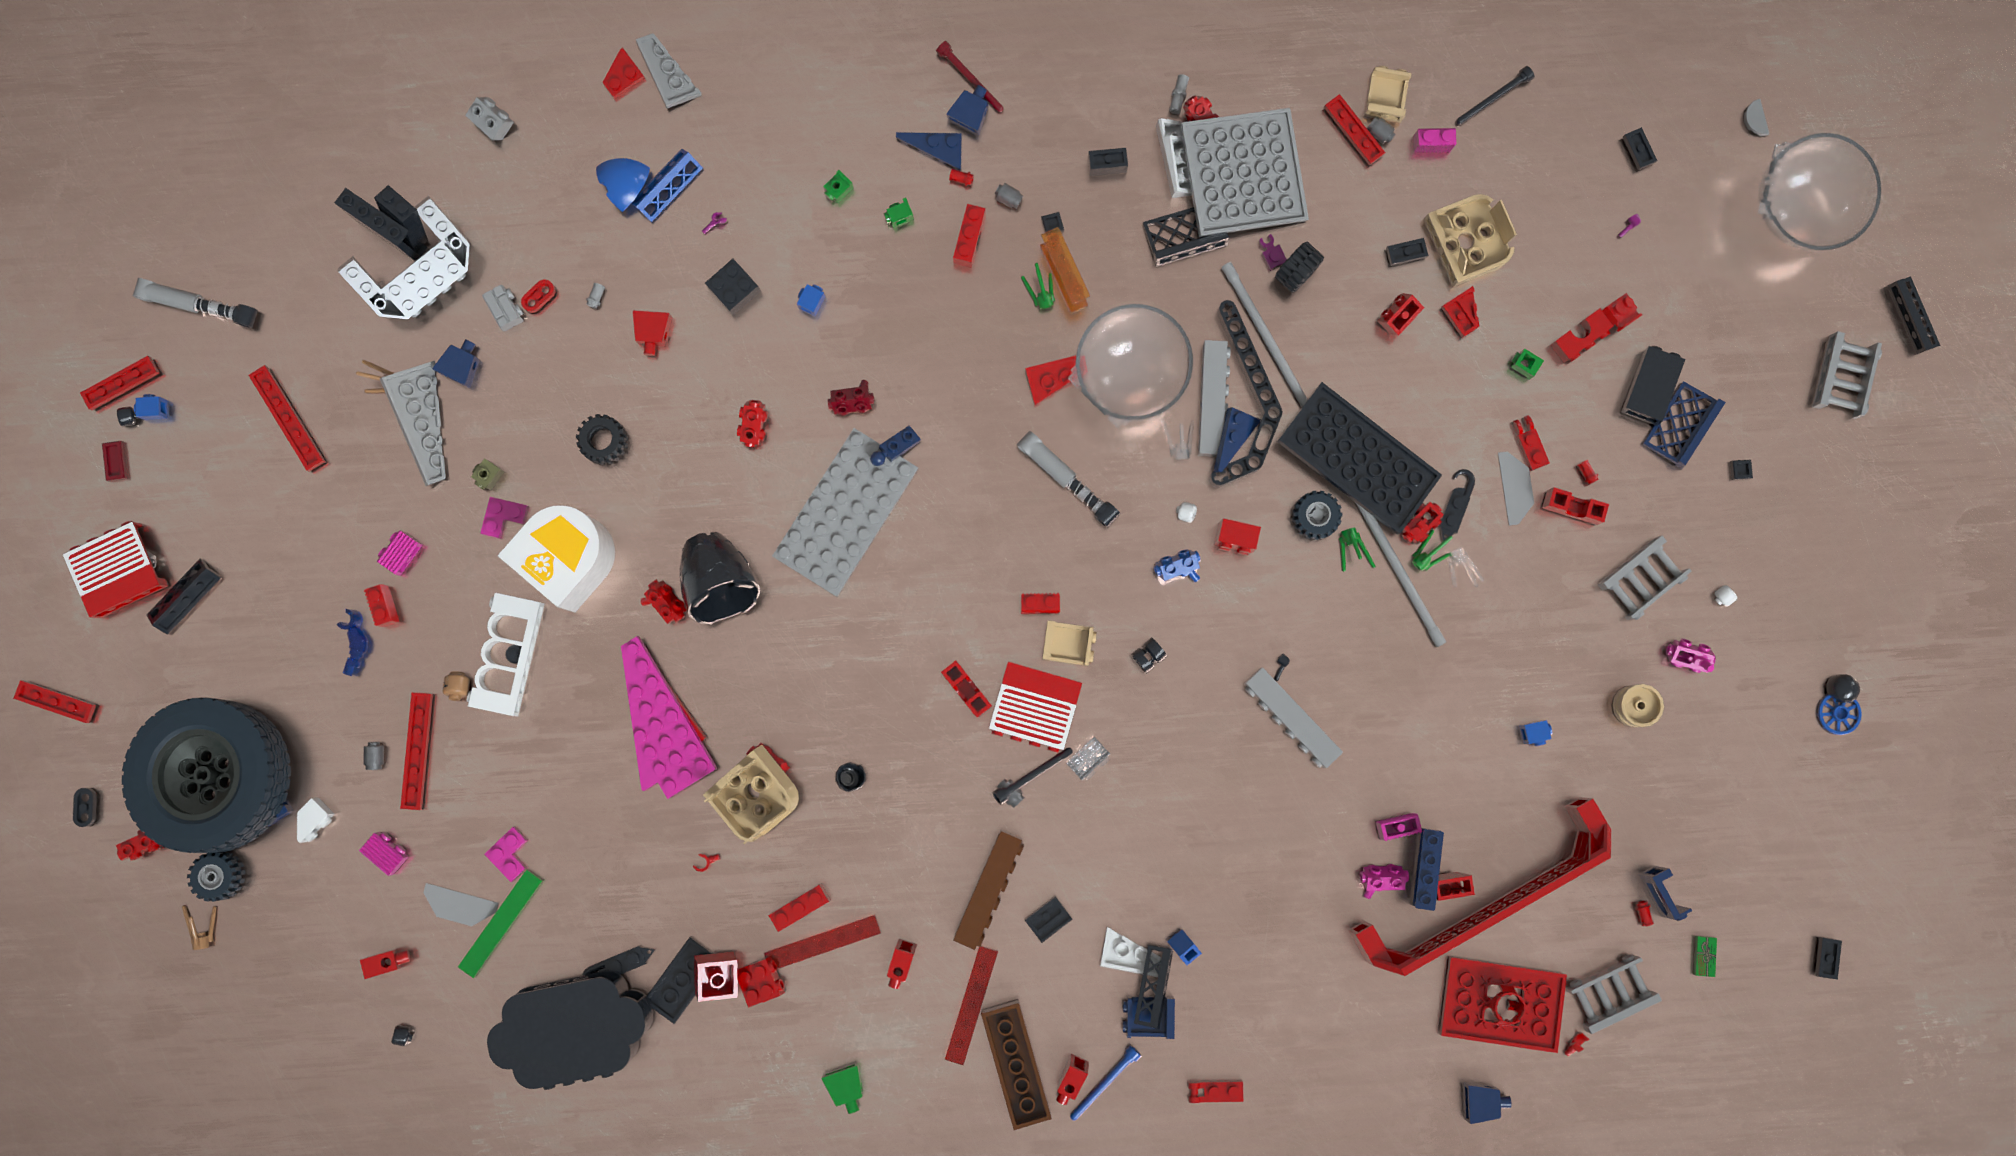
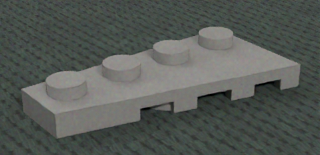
M654 33L636 39V44L666 108L701 96L700 90L694 86L687 74L685 75L679 64L673 60Z

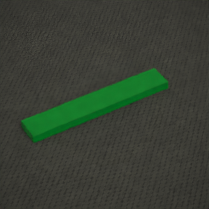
M528 869L524 872L458 965L459 969L472 978L476 977L544 881Z

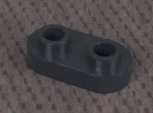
M80 788L74 794L73 822L79 827L91 826L96 820L97 795L93 789ZM86 794L89 796L88 801L85 799ZM85 814L88 815V819H87V820H85V818H84Z

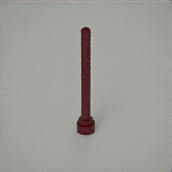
M947 41L942 42L938 46L936 52L940 57L948 58L975 88L977 85L985 88L952 53V46ZM987 90L984 98L998 112H1002L1004 107Z

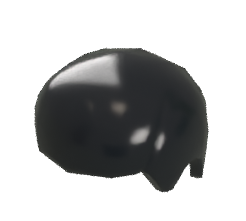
M1834 675L1829 678L1826 684L1828 695L1833 696L1836 702L1851 703L1860 694L1859 683L1851 675Z
M851 762L841 765L835 773V782L841 790L846 792H854L860 789L866 781V772L863 767Z

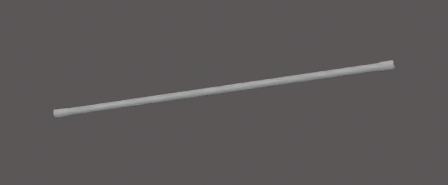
M1231 262L1223 265L1221 268L1235 289L1300 406L1303 407L1308 399L1239 279L1237 271ZM1356 503L1426 626L1435 646L1443 645L1446 643L1444 636L1433 621L1376 518Z

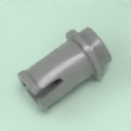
M593 284L589 298H586V305L592 308L600 306L601 303L599 301L605 289L603 285Z

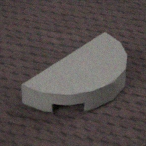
M1757 99L1747 107L1744 113V123L1748 130H1752L1758 136L1769 135L1763 107L1761 100Z

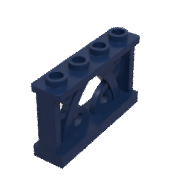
M1422 828L1420 833L1412 906H1415L1417 909L1434 911L1436 907L1444 832L1439 830Z

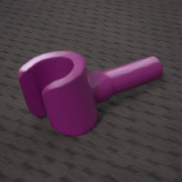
M722 212L713 213L712 221L702 230L704 234L716 224H724L727 221V218L719 219Z
M1638 214L1628 218L1630 225L1618 234L1620 238L1641 223Z

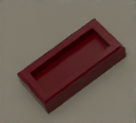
M124 441L102 443L106 481L128 479Z

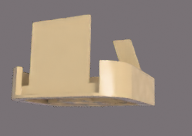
M1482 194L1473 195L1428 213L1424 218L1453 287L1501 268L1512 257L1514 247L1509 248L1508 243L1517 234L1502 200L1491 208L1489 204L1493 201L1492 198ZM1455 220H1460L1463 226H1458ZM1480 230H1485L1488 236H1483ZM1463 234L1470 236L1473 242L1472 247L1468 249L1460 247L1458 237ZM1446 244H1451L1453 250H1448ZM1470 254H1475L1478 261L1473 260Z
M763 745L750 752L703 794L706 798L704 802L708 801L732 832L739 839L745 841L743 844L754 842L762 835L768 833L796 808L799 801L798 790ZM748 784H751L753 790L759 793L758 798H754L748 793Z

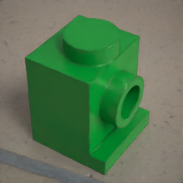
M840 170L823 186L824 195L830 201L834 200L837 203L854 188L853 183ZM836 184H839V185H840V187H839L838 189H835V188H833V187H834Z
M903 198V203L901 204L897 202L890 205L886 209L887 212L883 213L887 224L891 223L893 228L914 220L912 210L906 198Z
M1523 349L1520 353L1516 352L1512 357L1511 362L1513 364L1511 368L1530 380L1536 375L1544 360Z

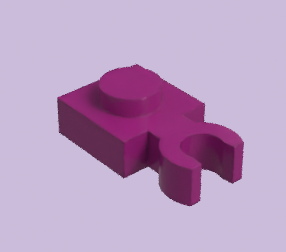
M1269 234V243H1264L1261 238L1259 239V245L1266 250L1262 252V256L1269 270L1283 265L1287 258L1280 244L1277 246L1273 245L1274 237Z

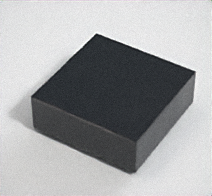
M1059 212L1041 216L1046 236L1064 231Z
M1751 460L1730 461L1731 480L1753 478Z

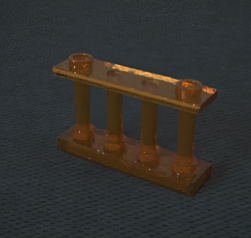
M1059 227L1041 234L1044 243L1040 245V248L1070 313L1073 314L1088 307L1086 298H1089L1090 294Z

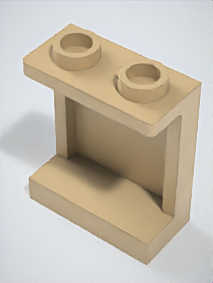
M1386 66L1375 67L1371 73L1364 116L1371 118L1377 116L1379 119L1382 118L1401 123L1406 113L1404 108L1411 73L1403 69L1391 70Z
M1047 621L1042 660L1088 666L1089 662H1093L1094 651H1091V644L1095 643L1097 632L1093 631L1094 627Z

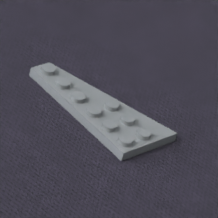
M435 361L380 378L425 486L446 479L441 446L442 436L440 435L439 400L436 391L437 378L435 377V371L432 369Z

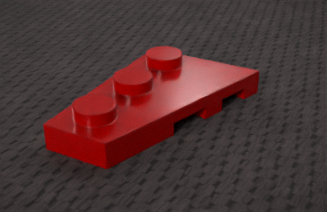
M1081 354L1025 368L1034 405L1085 373Z

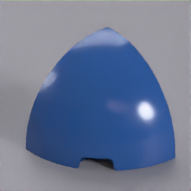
M627 158L607 160L596 167L599 183L606 186L608 190L606 196L622 212L639 194L650 172V167Z

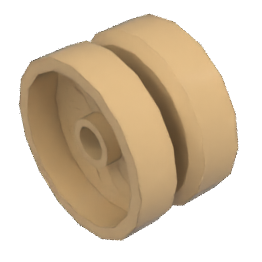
M1645 684L1625 686L1620 689L1615 695L1612 704L1616 718L1624 725L1630 727L1651 726L1660 719L1664 709L1663 698L1660 693L1652 686Z

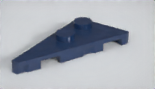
M896 132V138L900 139L901 142L909 144L930 157H935L938 161L945 162L955 167L956 170L961 171L962 133Z
M1233 407L1227 408L1214 472H1222L1260 423L1261 419Z

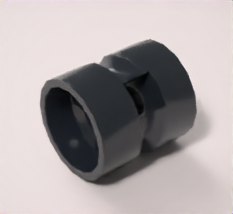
M1152 637L1143 644L1144 648H1138L1131 654L1132 658L1146 674L1155 667L1154 663H1160L1167 657L1165 651ZM1146 653L1151 657L1150 660L1144 656Z

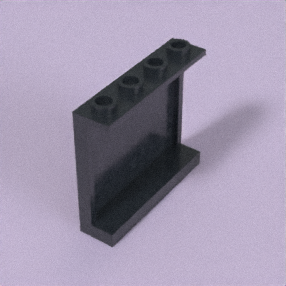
M346 187L334 202L356 222L413 261H416L430 250L427 246L423 245L414 252L403 242L410 232L409 230Z

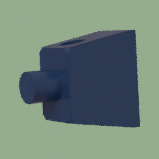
M979 85L976 86L973 94L964 90L947 112V118L979 135L989 107L988 102L983 100L987 90Z
M465 339L461 348L450 345L432 369L470 388L479 363V359L471 354L476 344Z
M1464 1082L1465 1120L1469 1124L1500 1119L1501 1108H1511V1097L1500 1096L1498 1088Z

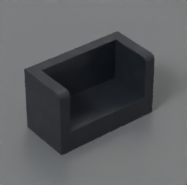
M1126 148L1089 151V176L1127 173L1128 159Z

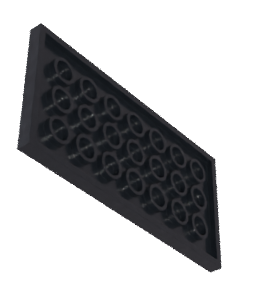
M1323 382L1318 385L1277 440L1284 448L1397 535L1401 534L1442 476L1441 473Z

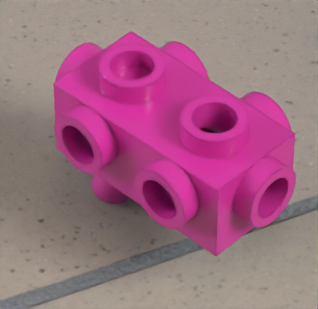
M1683 638L1680 641L1674 640L1673 644H1669L1666 649V655H1668L1667 657L1672 665L1680 668L1682 666L1688 667L1697 673L1701 671L1706 673L1712 672L1716 661L1713 651L1710 650L1711 647L1705 644L1695 646L1692 645L1691 641Z
M1372 864L1363 867V871L1360 872V881L1366 888L1364 897L1371 899L1375 891L1405 890L1406 882L1409 881L1408 870H1403L1402 866L1394 864L1387 866Z

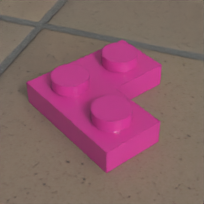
M490 497L480 534L501 539L505 521L524 525L529 506Z
M514 826L484 855L510 882H513L526 869V866L514 853L528 840Z

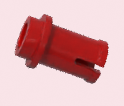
M953 168L949 176L950 181L965 184L966 187L968 185L971 186L974 175L971 172L966 173L954 170Z
M1588 459L1577 465L1585 478V483L1587 482L1590 485L1599 480V474L1595 473Z
M1647 900L1638 901L1635 906V910H1638L1641 926L1645 927L1654 924L1650 912L1651 904H1648Z

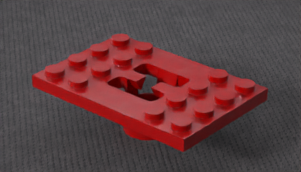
M1449 956L1439 1035L1558 1053L1567 974ZM1491 984L1498 985L1501 990L1493 998L1487 996L1488 986ZM1515 988L1522 989V997L1517 994ZM1506 995H1515L1519 1000L1508 1001L1507 1010L1518 1013L1511 1020H1503L1497 1012L1499 1000ZM1490 1008L1497 1020L1493 1022L1485 1021V1010Z

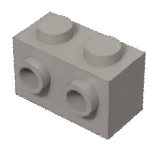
M476 97L465 116L492 140H503L514 121L509 118L507 112L499 109L491 98Z

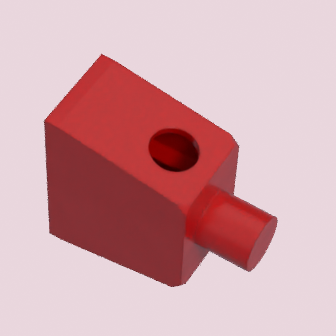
M633 310L635 341L639 345H644V355L655 356L656 346L666 345L672 322L670 313Z
M1461 872L1439 875L1438 901L1475 895L1472 875Z
M898 939L887 973V977L890 978L889 987L899 989L901 982H906L917 944Z
M397 949L361 959L360 964L364 979L398 970L401 968V964L410 962L411 959L408 950L397 952ZM387 958H389V959L391 960V964H390V965H387V964H386V959H387Z
M1073 1054L1070 1055L1058 1082L1057 1092L1059 1094L1056 1098L1057 1102L1067 1105L1070 1098L1076 1099L1088 1076V1061Z

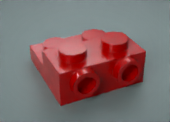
M771 956L737 969V980L748 1008L785 993L784 982L779 978L777 964L772 960Z

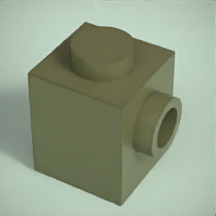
M484 458L480 464L474 467L471 477L476 480L474 484L479 488L492 490L504 474V471Z

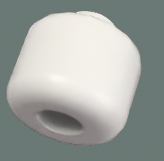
M1183 502L1176 510L1178 518L1191 523L1196 516L1197 506L1192 503Z
M1723 585L1715 592L1717 597L1715 601L1719 605L1723 604L1727 607L1737 600V595L1727 585Z

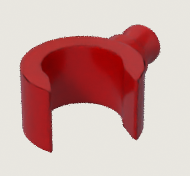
M698 854L706 859L707 864L704 868L693 865V868L696 871L703 872L710 867L711 863L720 860L719 854L710 856Z
M1579 1032L1572 1038L1570 1046L1564 1053L1569 1057L1576 1051L1581 1052L1584 1050L1581 1045L1590 1039L1582 1032Z

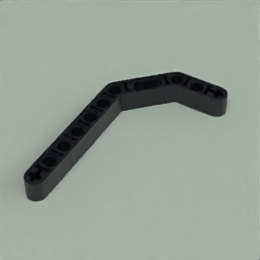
M1225 300L1220 304L1217 315L1262 417L1247 455L1229 463L1222 472L1213 471L1209 476L1210 484L1216 488L1253 474L1262 467L1283 413L1234 302L1230 300ZM1224 307L1226 310L1230 309L1229 315L1227 311L1223 312ZM1236 324L1239 327V331H1232L1230 325ZM1243 341L1247 347L1241 349L1238 347L1237 342ZM1251 358L1254 361V365L1248 366L1245 363V359ZM1254 375L1260 376L1261 379H1262V382H1261V383H1256V382H1254V381H1253V376H1254ZM1263 392L1267 393L1269 400H1263L1260 394ZM1268 410H1275L1277 417H1270ZM1267 427L1270 430V436L1265 449L1259 450L1256 447L1257 438L1261 428ZM1249 459H1255L1258 462V467H1251ZM1233 466L1239 467L1240 475H1234L1231 468ZM1227 473V476L1223 477L1221 482L1219 480L1215 481L1216 474L1222 476Z

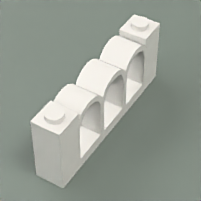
M495 593L489 603L490 612H494V614L490 617L487 626L489 635L492 638L487 640L481 649V656L486 665L477 670L475 675L477 688L472 687V691H469L467 702H469V707L518 716L544 603ZM505 616L528 620L523 642L501 637L496 630L498 621ZM499 642L522 646L517 668L494 663L490 657L492 647ZM493 668L515 672L511 694L489 690L484 683L485 674Z

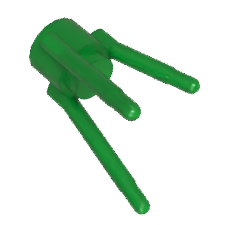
M1035 263L1041 292L1037 294L1038 297L1034 294L1026 278L1022 276L1021 279L1030 293L1035 306H1039V309H1046L1054 306L1053 301H1055L1052 273L1048 274V292L1045 291L1039 265Z
M1356 528L1342 531V537L1339 538L1342 571H1346L1345 543L1347 546H1354L1358 559L1361 560L1362 556L1357 545L1359 543L1372 568H1375L1376 566Z
M1431 530L1429 536L1412 555L1414 557L1411 561L1413 565L1421 572L1423 570L1427 571L1433 565L1449 557L1450 554L1446 553L1434 561L1431 559L1434 554L1453 538L1452 536L1445 539L1429 554L1426 552L1421 554L1434 533V530Z

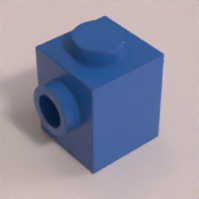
M807 284L805 289L802 288L798 294V308L816 316L825 299V294L822 292L823 289L815 284L813 286Z
M144 394L143 397L136 398L134 413L136 417L143 420L167 419V400L159 396L156 397L154 394Z
M1547 720L1519 725L1523 744L1534 743V746L1546 744V740L1552 739V727Z
M1183 930L1167 941L1186 965H1189L1202 954Z

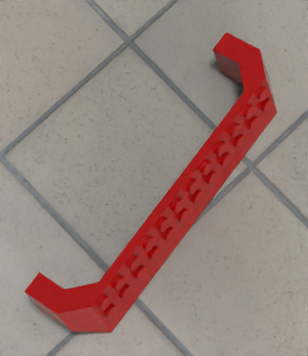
M1581 797L1565 806L1578 829L1571 858L1407 952L1385 947L1374 926L1364 921L1349 930V933L1365 961L1375 967L1406 976L1610 859L1611 828L1594 799Z

